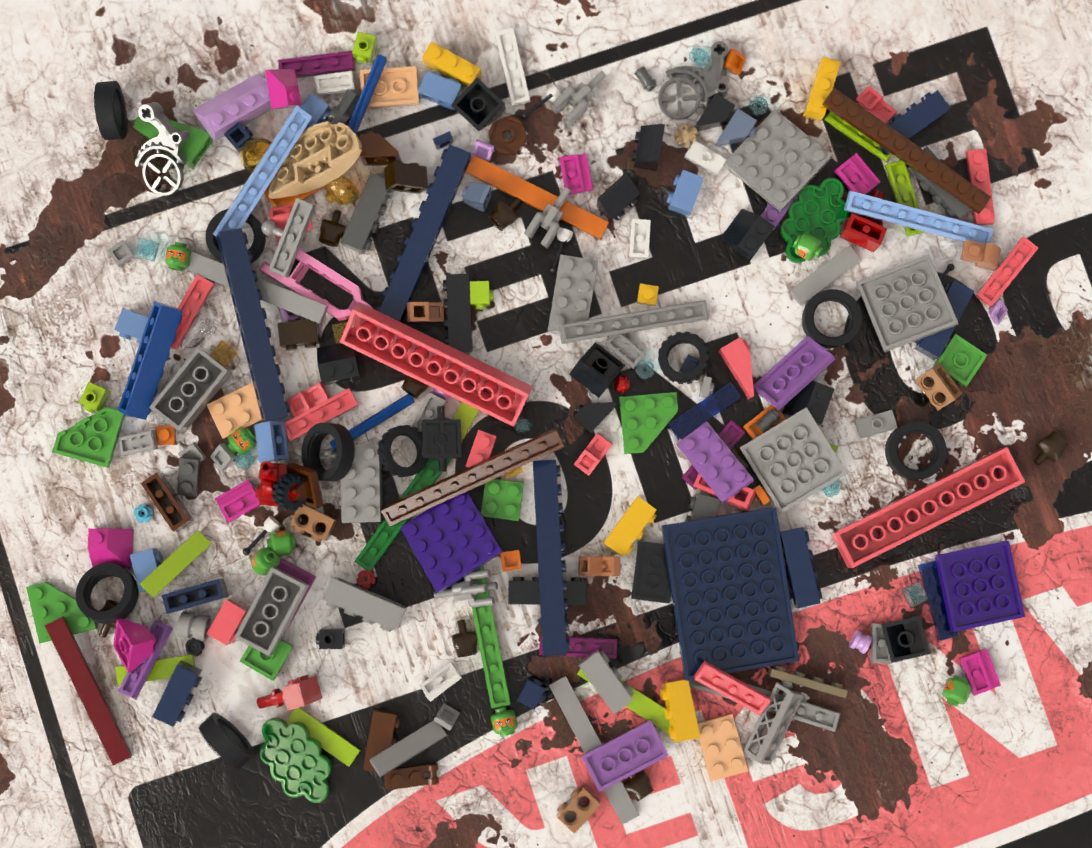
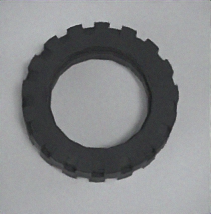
M686 331L685 333L677 332L676 335L668 336V339L662 342V346L658 351V362L663 374L669 380L678 382V384H690L694 380H699L706 373L710 363L708 347L704 340L700 339L698 335L690 334V332ZM682 343L695 346L700 354L697 367L686 373L673 370L668 362V355L671 349Z
M400 425L391 428L382 435V440L378 443L379 449H377V453L380 455L379 462L393 476L408 477L418 474L420 470L426 467V462L429 461V459H422V431L419 432L416 427ZM400 435L410 438L417 449L415 462L409 467L398 465L391 454L393 440Z

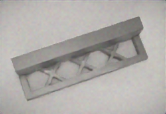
M776 682L770 695L771 701L760 715L743 752L760 764H771L804 695ZM780 689L787 693L781 702L778 701L777 697ZM775 707L777 714L774 719L770 720L769 711ZM763 725H767L768 733L762 737L760 730ZM758 742L760 748L757 755L751 751L753 744Z

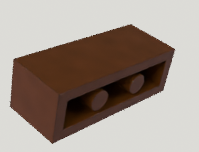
M156 472L141 483L173 532L180 531L194 521L163 473Z
M379 709L373 711L363 770L376 772L370 759L397 743V738L394 737L395 730H399L401 718H397V712Z

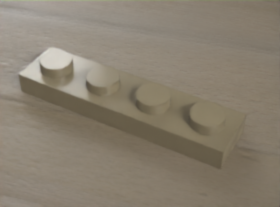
M777 665L775 669L769 667L767 675L770 677L846 698L848 691L843 689L842 684L831 682V685L824 683L822 678L813 676L812 679L805 678L806 674L794 671V674L786 672L787 668Z

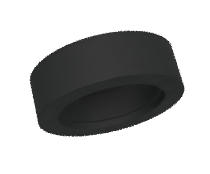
M117 81L97 82L94 89V107L99 131L104 140L125 139L127 135V111L122 89Z
M228 209L217 213L211 219L205 236L210 253L222 264L223 261L217 237L213 233ZM250 214L245 222L251 226L254 239L247 251L251 252L253 262H255L265 248L266 235L261 230L262 224L253 214Z
M837 289L824 290L816 294L806 304L802 313V326L806 336L812 338L823 348H837L845 345L857 335L862 324V313L857 301L850 294ZM826 301H835L846 308L850 322L848 329L843 335L829 337L819 332L814 323V312L819 304Z
M324 422L311 427L302 444L303 466L317 470L318 481H338L344 478L352 467L355 455L354 441L348 429L340 424ZM331 434L336 443V458L332 467L325 470L320 461V446L325 436Z
M910 422L899 426L890 434L885 446V456L890 468L897 475L909 480H919L933 476L941 469L947 455L946 442L942 434L934 426L925 422ZM911 432L925 435L933 446L931 462L920 470L905 466L898 455V446L901 439Z
M102 563L92 567L81 577L76 588V602L81 612L93 621L101 624L116 623L118 618L124 619L134 609L139 596L137 582L132 574L114 563ZM106 577L120 578L124 585V594L121 601L115 607L106 611L94 609L91 603V592L94 586Z
M212 713L199 726V731L207 744L233 767L241 768L254 755V750L249 741L223 716Z

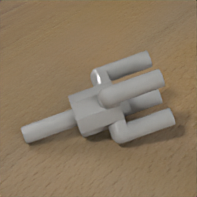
M600 71L587 85L581 82L576 88L568 87L552 103L554 105L551 108L552 111L557 114L569 103L574 109L566 116L567 120L565 123L568 127L572 126L587 111L588 102L594 97L592 90L606 77V74Z
M564 187L553 206L547 204L542 213L537 212L524 234L532 239L539 226L546 229L548 232L540 244L548 249L560 227L558 222L564 214L560 211V208L571 190Z
M489 569L474 571L464 577L465 582L453 584L452 589H446L441 593L434 591V598L453 596L455 601L468 599L469 607L494 605V597L477 599V595L481 592L498 590V583L478 585L474 579L491 577V571Z

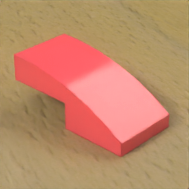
M870 86L856 98L861 107L886 124L897 115V111L883 101V96Z
M319 382L286 401L293 416L296 417L331 397L325 386Z
M597 432L574 465L587 475H590L613 443Z

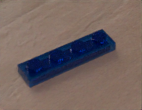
M730 382L667 425L676 439L679 440L742 397L732 382Z
M936 560L919 564L918 568L938 640L941 641L959 636L958 631H950Z

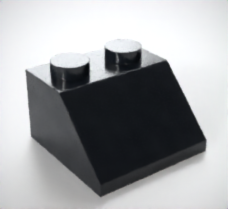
M478 78L451 104L478 132L492 124L506 110L505 103Z
M665 124L641 126L640 132L636 131L634 143H638L637 150H633L631 161L635 162L634 168L656 171Z
M625 172L598 197L596 207L611 223L615 220L619 221L625 216L626 213L624 211L629 207L632 209L638 204L640 192Z
M741 209L719 240L751 261L775 226L760 215Z
M595 342L580 358L569 375L600 398L625 365Z
M342 343L317 348V363L323 385L362 378L356 350Z
M811 381L784 406L782 413L792 416L807 407L817 425L820 426L824 420L834 388Z
M922 615L881 624L891 663L932 653Z

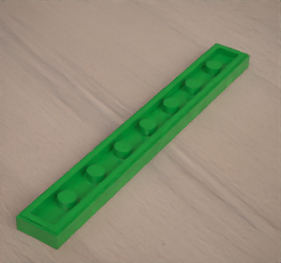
M429 459L425 464L426 467L420 470V473L415 476L399 499L434 484L442 474V472H438V461ZM452 459L446 460V467ZM409 518L392 526H389L386 519H384L354 562L364 569L372 571L401 531V526L406 524Z

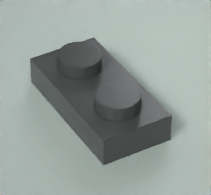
M186 456L179 458L177 495L197 497L201 458Z

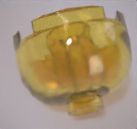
M255 137L243 144L239 154L240 162L248 172H253L271 144L270 140Z
M340 176L324 186L327 191L325 196L331 203L337 202L340 205L346 206L354 203L361 196L357 187L345 176Z

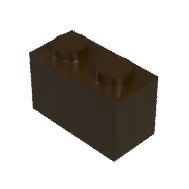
M395 160L384 167L386 190L419 194L428 189L427 166H420L418 163L406 164L400 160Z
M307 319L277 323L280 346L286 348V351L297 350L298 346L315 348L316 344H321L319 323Z

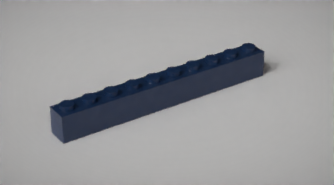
M450 144L448 149H444L441 156L443 160L441 166H437L434 172V177L436 178L433 184L430 183L426 192L428 194L426 201L423 200L420 205L419 211L421 213L419 218H415L413 221L412 229L414 230L411 236L408 235L405 240L404 253L401 252L398 257L397 263L399 265L397 270L392 271L390 281L392 282L389 288H385L382 298H384L383 303L378 305L376 311L402 323L407 312V303L411 302L472 158L470 152Z
M242 228L218 232L216 237L262 422L288 417L290 408L288 402L284 401L283 394H285V388L283 383L279 381L278 375L281 374L279 365L275 364L274 361L276 352L274 346L270 344L271 331L269 326L266 327L264 320L267 319L266 311L264 308H261L260 300H262L261 291L256 288L255 284L257 282V275L255 270H252L250 264L253 262L251 252L247 251V235L243 233Z
M556 460L533 461L542 652L543 657L566 656L567 651H570V639H566L565 632L569 631V619H565L564 611H568V600L564 599L563 592H567V581L562 578V572H566L565 560L562 561L561 553H565L564 541H560V534H564L563 522H559V515L563 514L562 503H558V496L562 495L561 484H557V477H561L560 465H556Z

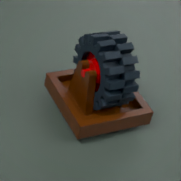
M295 463L286 465V475H281V479L278 478L276 480L278 484L273 485L275 490H272V494L275 495L272 497L275 501L274 503L290 511L299 510L298 507L302 508L303 504L316 509L323 506L317 470Z

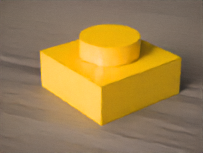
M640 284L637 303L656 306L659 287Z

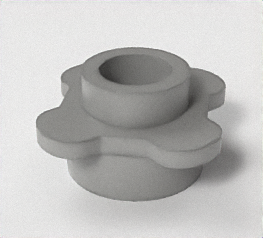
M332 448L323 450L320 459H323V463H333L336 458V451Z

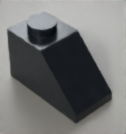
M716 93L696 123L695 128L698 131L723 126L735 114L733 111L735 104Z
M614 402L586 403L584 406L580 404L574 411L576 415L573 419L590 434L617 404Z

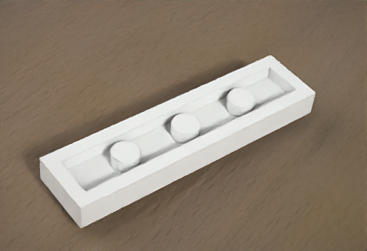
M514 29L497 31L495 36L511 104L514 106L530 102V97Z

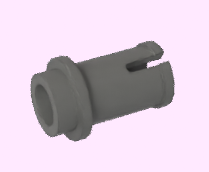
M644 66L634 73L643 84V89L647 90V92L652 91L657 86L656 80L651 78Z
M773 408L768 410V413L756 423L763 433L775 421L778 422L781 417Z

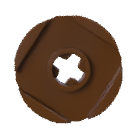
M503 117L496 120L490 127V144L494 146V150L499 154L516 155L526 143L525 128L521 121L514 117ZM511 132L513 138L505 140V137L502 136L503 133Z

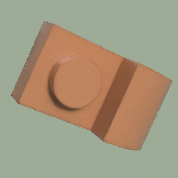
M965 240L960 260L973 262L975 267L993 271L997 269L1001 248L988 242L983 244Z
M408 302L407 322H444V302Z
M579 556V576H620V557Z

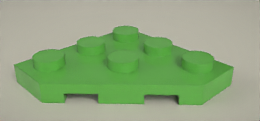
M677 392L619 397L624 455L644 453L678 412Z
M104 407L94 415L58 433L52 453L109 468L125 415L118 410Z
M43 582L26 587L39 644L52 641L45 625L63 616L73 635L98 628L97 622L81 612L74 597L60 591L52 584Z

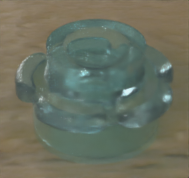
M755 97L750 102L749 107L754 115H763L767 111L768 103L762 97Z
M645 360L641 361L636 367V374L641 379L652 377L654 365Z
M518 419V422L514 425L515 431L522 433L531 432L533 424L529 423L528 419Z
M247 452L244 455L237 453L235 465L243 470L249 469L250 465L254 462L251 453Z
M835 481L821 490L825 496L833 497V495H837L840 492V484L838 481Z

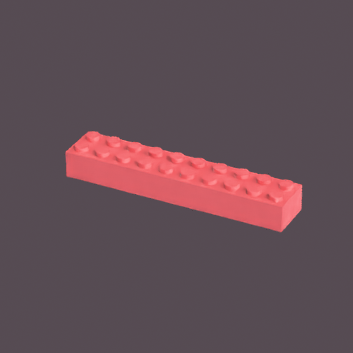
M359 303L352 310L340 343L513 427L533 386L362 303Z
M1008 447L1000 448L830 534L847 568H854L1024 483L1025 480Z

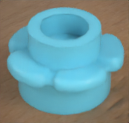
M140 504L138 508H135L134 516H136L138 522H149L152 519L153 510L150 506Z

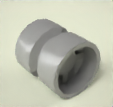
M182 612L178 621L177 636L190 638L193 635V638L196 640L206 641L208 637L206 633L211 626V617L207 615L195 617L194 613Z

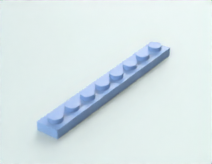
M294 106L215 229L214 236L218 232L242 228L310 122L311 115L298 106Z
M854 191L848 192L844 208L845 211L961 242L970 240L983 244L990 243L993 233L991 228Z

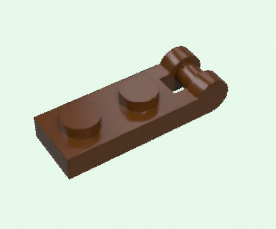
M438 763L394 768L384 775L385 790L439 784V777L437 776ZM425 771H429V777H424Z

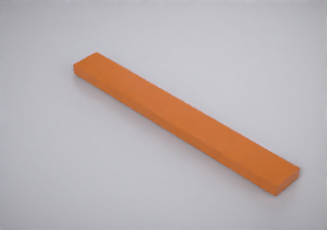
M475 155L465 171L466 174L515 198L517 197L541 211L545 209L547 204L553 206L558 196ZM566 200L560 208V211L564 213L560 219L561 221L601 240L609 224L608 221Z

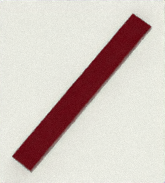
M63 616L45 625L112 764L116 765L130 758L133 755L65 617Z

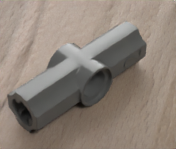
M347 90L338 106H335L329 113L328 122L332 124L340 122L348 126L360 96L353 91Z

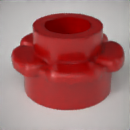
M626 375L617 376L615 380V391H620L621 394L629 389L630 380L627 379Z
M363 570L359 572L356 581L363 589H369L375 584L376 578L372 571Z

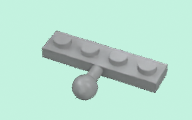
M296 198L284 230L278 228L271 220L262 223L261 230L265 235L271 236L275 234L281 237L269 267L270 271L287 278L289 277L315 210V205Z

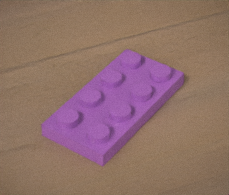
M807 336L753 385V389L779 411L829 366L835 358L830 352Z
M707 421L676 443L677 447L722 504L754 481L752 476Z
M651 720L581 755L599 792L669 756Z

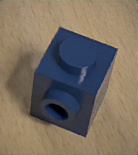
M239 122L224 134L240 155L255 143L251 138L253 133L247 126L243 128Z
M534 677L532 680L528 678L517 701L535 710L538 702L542 704L547 694L544 692L543 682Z

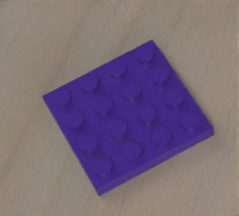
M468 491L427 509L400 528L436 593H441L504 552Z
M1009 541L935 555L951 632L1025 617Z

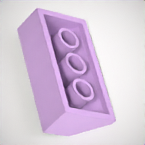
M255 74L193 110V113L214 142L224 137V134L238 122L243 126L272 109L267 79Z

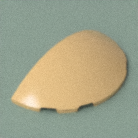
M328 121L315 124L304 130L270 182L269 198H284L307 193L339 178L355 163L362 152L356 133L343 123L332 124Z

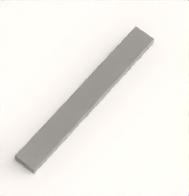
M191 251L190 263L185 268L186 270L229 287L222 263ZM257 278L255 284L256 288L261 291L262 301L322 324L329 306Z
M706 300L560 324L558 327L561 344L707 320L709 317Z
M564 676L549 684L584 753L602 745L567 677ZM622 781L604 789L622 825L639 816Z
M695 679L688 680L690 687L725 697ZM747 684L769 697L772 691ZM778 693V701H783L785 695ZM801 701L793 719L835 732L841 713ZM775 707L771 708L770 712L776 713Z

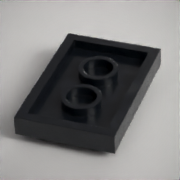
M638 541L631 599L670 604L671 588L664 544Z

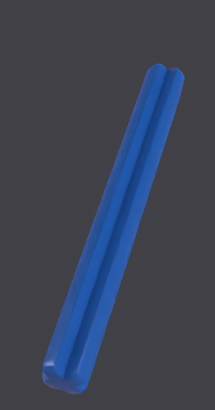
M380 54L376 56L348 124V127L356 134L387 61L386 57Z
M405 395L348 430L353 440L413 404L415 401L412 395ZM332 440L330 445L336 451L335 440Z

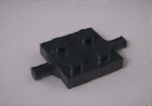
M437 406V418L421 421L422 459L437 460L439 464L438 472H447L446 460L462 458L461 420L445 418V406Z

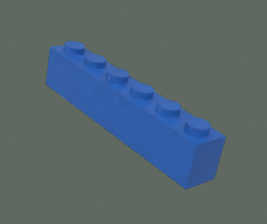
M154 301L118 407V411L124 415L146 420L150 414L151 409L149 407L157 394L159 380L164 374V366L170 356V348L176 338L178 324L182 320V310Z

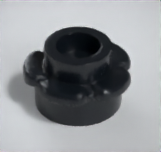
M195 638L189 639L185 644L186 652L189 655H201L202 650L205 648L204 642Z

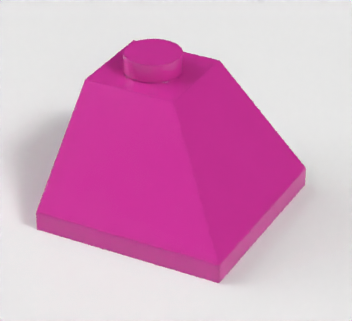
M265 70L271 108L300 107L301 99L295 70Z
M88 528V551L92 567L102 563H114L123 568H132L130 555L133 554L134 529Z
M118 618L113 647L127 672L131 673L153 654L156 639L154 634L150 633L147 626Z

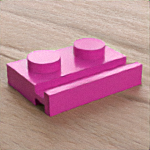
M586 153L559 157L564 187L571 190L569 195L593 191Z
M857 153L834 171L850 191L866 195L880 183L879 179Z
M250 480L244 481L215 498L228 523L260 506L259 500L256 498V490Z
M982 649L959 658L973 695H978L1001 686L987 649Z

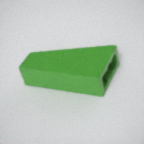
M139 116L136 118L133 127L137 132L149 140L159 135V130L150 122L143 121ZM169 120L178 131L187 130L190 133V139L185 142L182 153L187 158L185 164L194 169L214 140L207 131Z

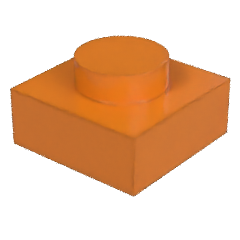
M730 49L724 67L734 75H740L746 57L738 50Z
M155 426L158 445H176V429L173 426Z
M757 485L753 488L761 506L770 502L769 494L764 486Z
M519 550L500 554L503 572L522 569Z

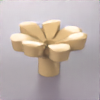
M689 124L677 127L678 132L674 133L677 145H681L684 142V146L689 147L690 141H697L695 135L698 133V130L696 128H692Z

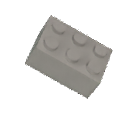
M596 649L579 661L578 664L613 714H615L633 701L631 695L634 693L626 682L622 684L619 680L622 677L615 666L612 668L609 666L610 660L603 650L599 652Z

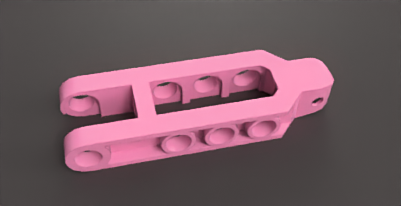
M279 237L278 241L276 242V247L278 246L281 237ZM300 249L296 256V260L299 263L288 278L270 271V265L265 261L259 268V270L293 292L329 306L327 313L339 321L349 319L352 310L359 303L372 308L363 301L359 286ZM309 268L353 296V301L348 309H338L326 299L324 300L316 295L312 290L299 284Z

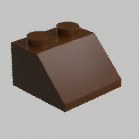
M365 131L364 134H359L362 148L360 158L364 166L389 165L395 160L402 161L399 152L379 133Z

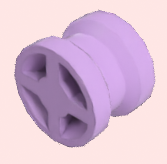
M856 630L850 640L849 647L852 649L857 648L864 654L871 644L872 636L863 635L861 631Z

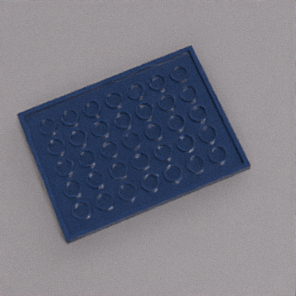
M776 507L661 525L683 673L686 681L694 679V675L704 661L726 673L799 661Z

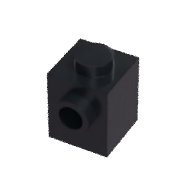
M345 628L319 629V633H316V645H319V649L345 648Z

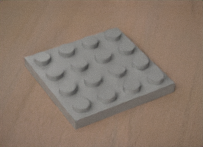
M774 109L757 127L752 137H748L724 162V166L781 213L829 162L832 155Z
M930 255L856 282L884 353L958 325L957 318Z
M807 407L740 447L780 513L848 474Z

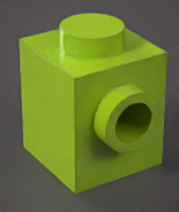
M357 32L352 51L353 57L357 62L367 64V62L373 63L378 44L375 35Z
M470 281L471 307H475V310H485L486 307H490V301H494V292L490 290L489 281Z
M88 382L79 403L84 405L83 409L94 413V411L103 409L111 391Z

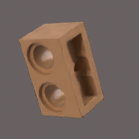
M940 362L915 379L919 388L925 392L930 403L937 410L950 404L962 394Z
M303 504L302 508L298 507L299 510H296L290 522L294 526L293 530L301 534L307 532L311 534V539L320 543L322 540L327 541L337 520ZM303 514L309 517L306 525L300 523V517ZM321 522L326 525V531L322 534L317 531V526Z
M584 785L581 788L577 787L570 796L572 798L568 803L564 801L557 809V818L574 834L601 805L600 800ZM580 797H588L590 799L589 803L581 805L578 802ZM568 811L576 813V817L573 820L565 817Z

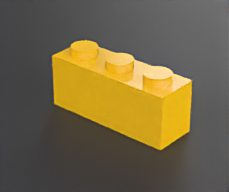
M432 41L422 56L424 65L447 78L458 80L459 84L465 88H468L476 78L480 79L482 76L481 68Z
M824 56L821 58L803 116L818 121L823 119L827 108L822 104L833 90L840 61Z
M637 496L603 543L621 557L624 554L628 556L634 548L631 544L635 539L639 540L643 536L645 525L647 523L651 524L657 515L654 514L656 509Z
M680 680L663 684L662 689H660V695L666 704L664 714L670 724V728H668L670 739H673V743L701 738L689 681Z

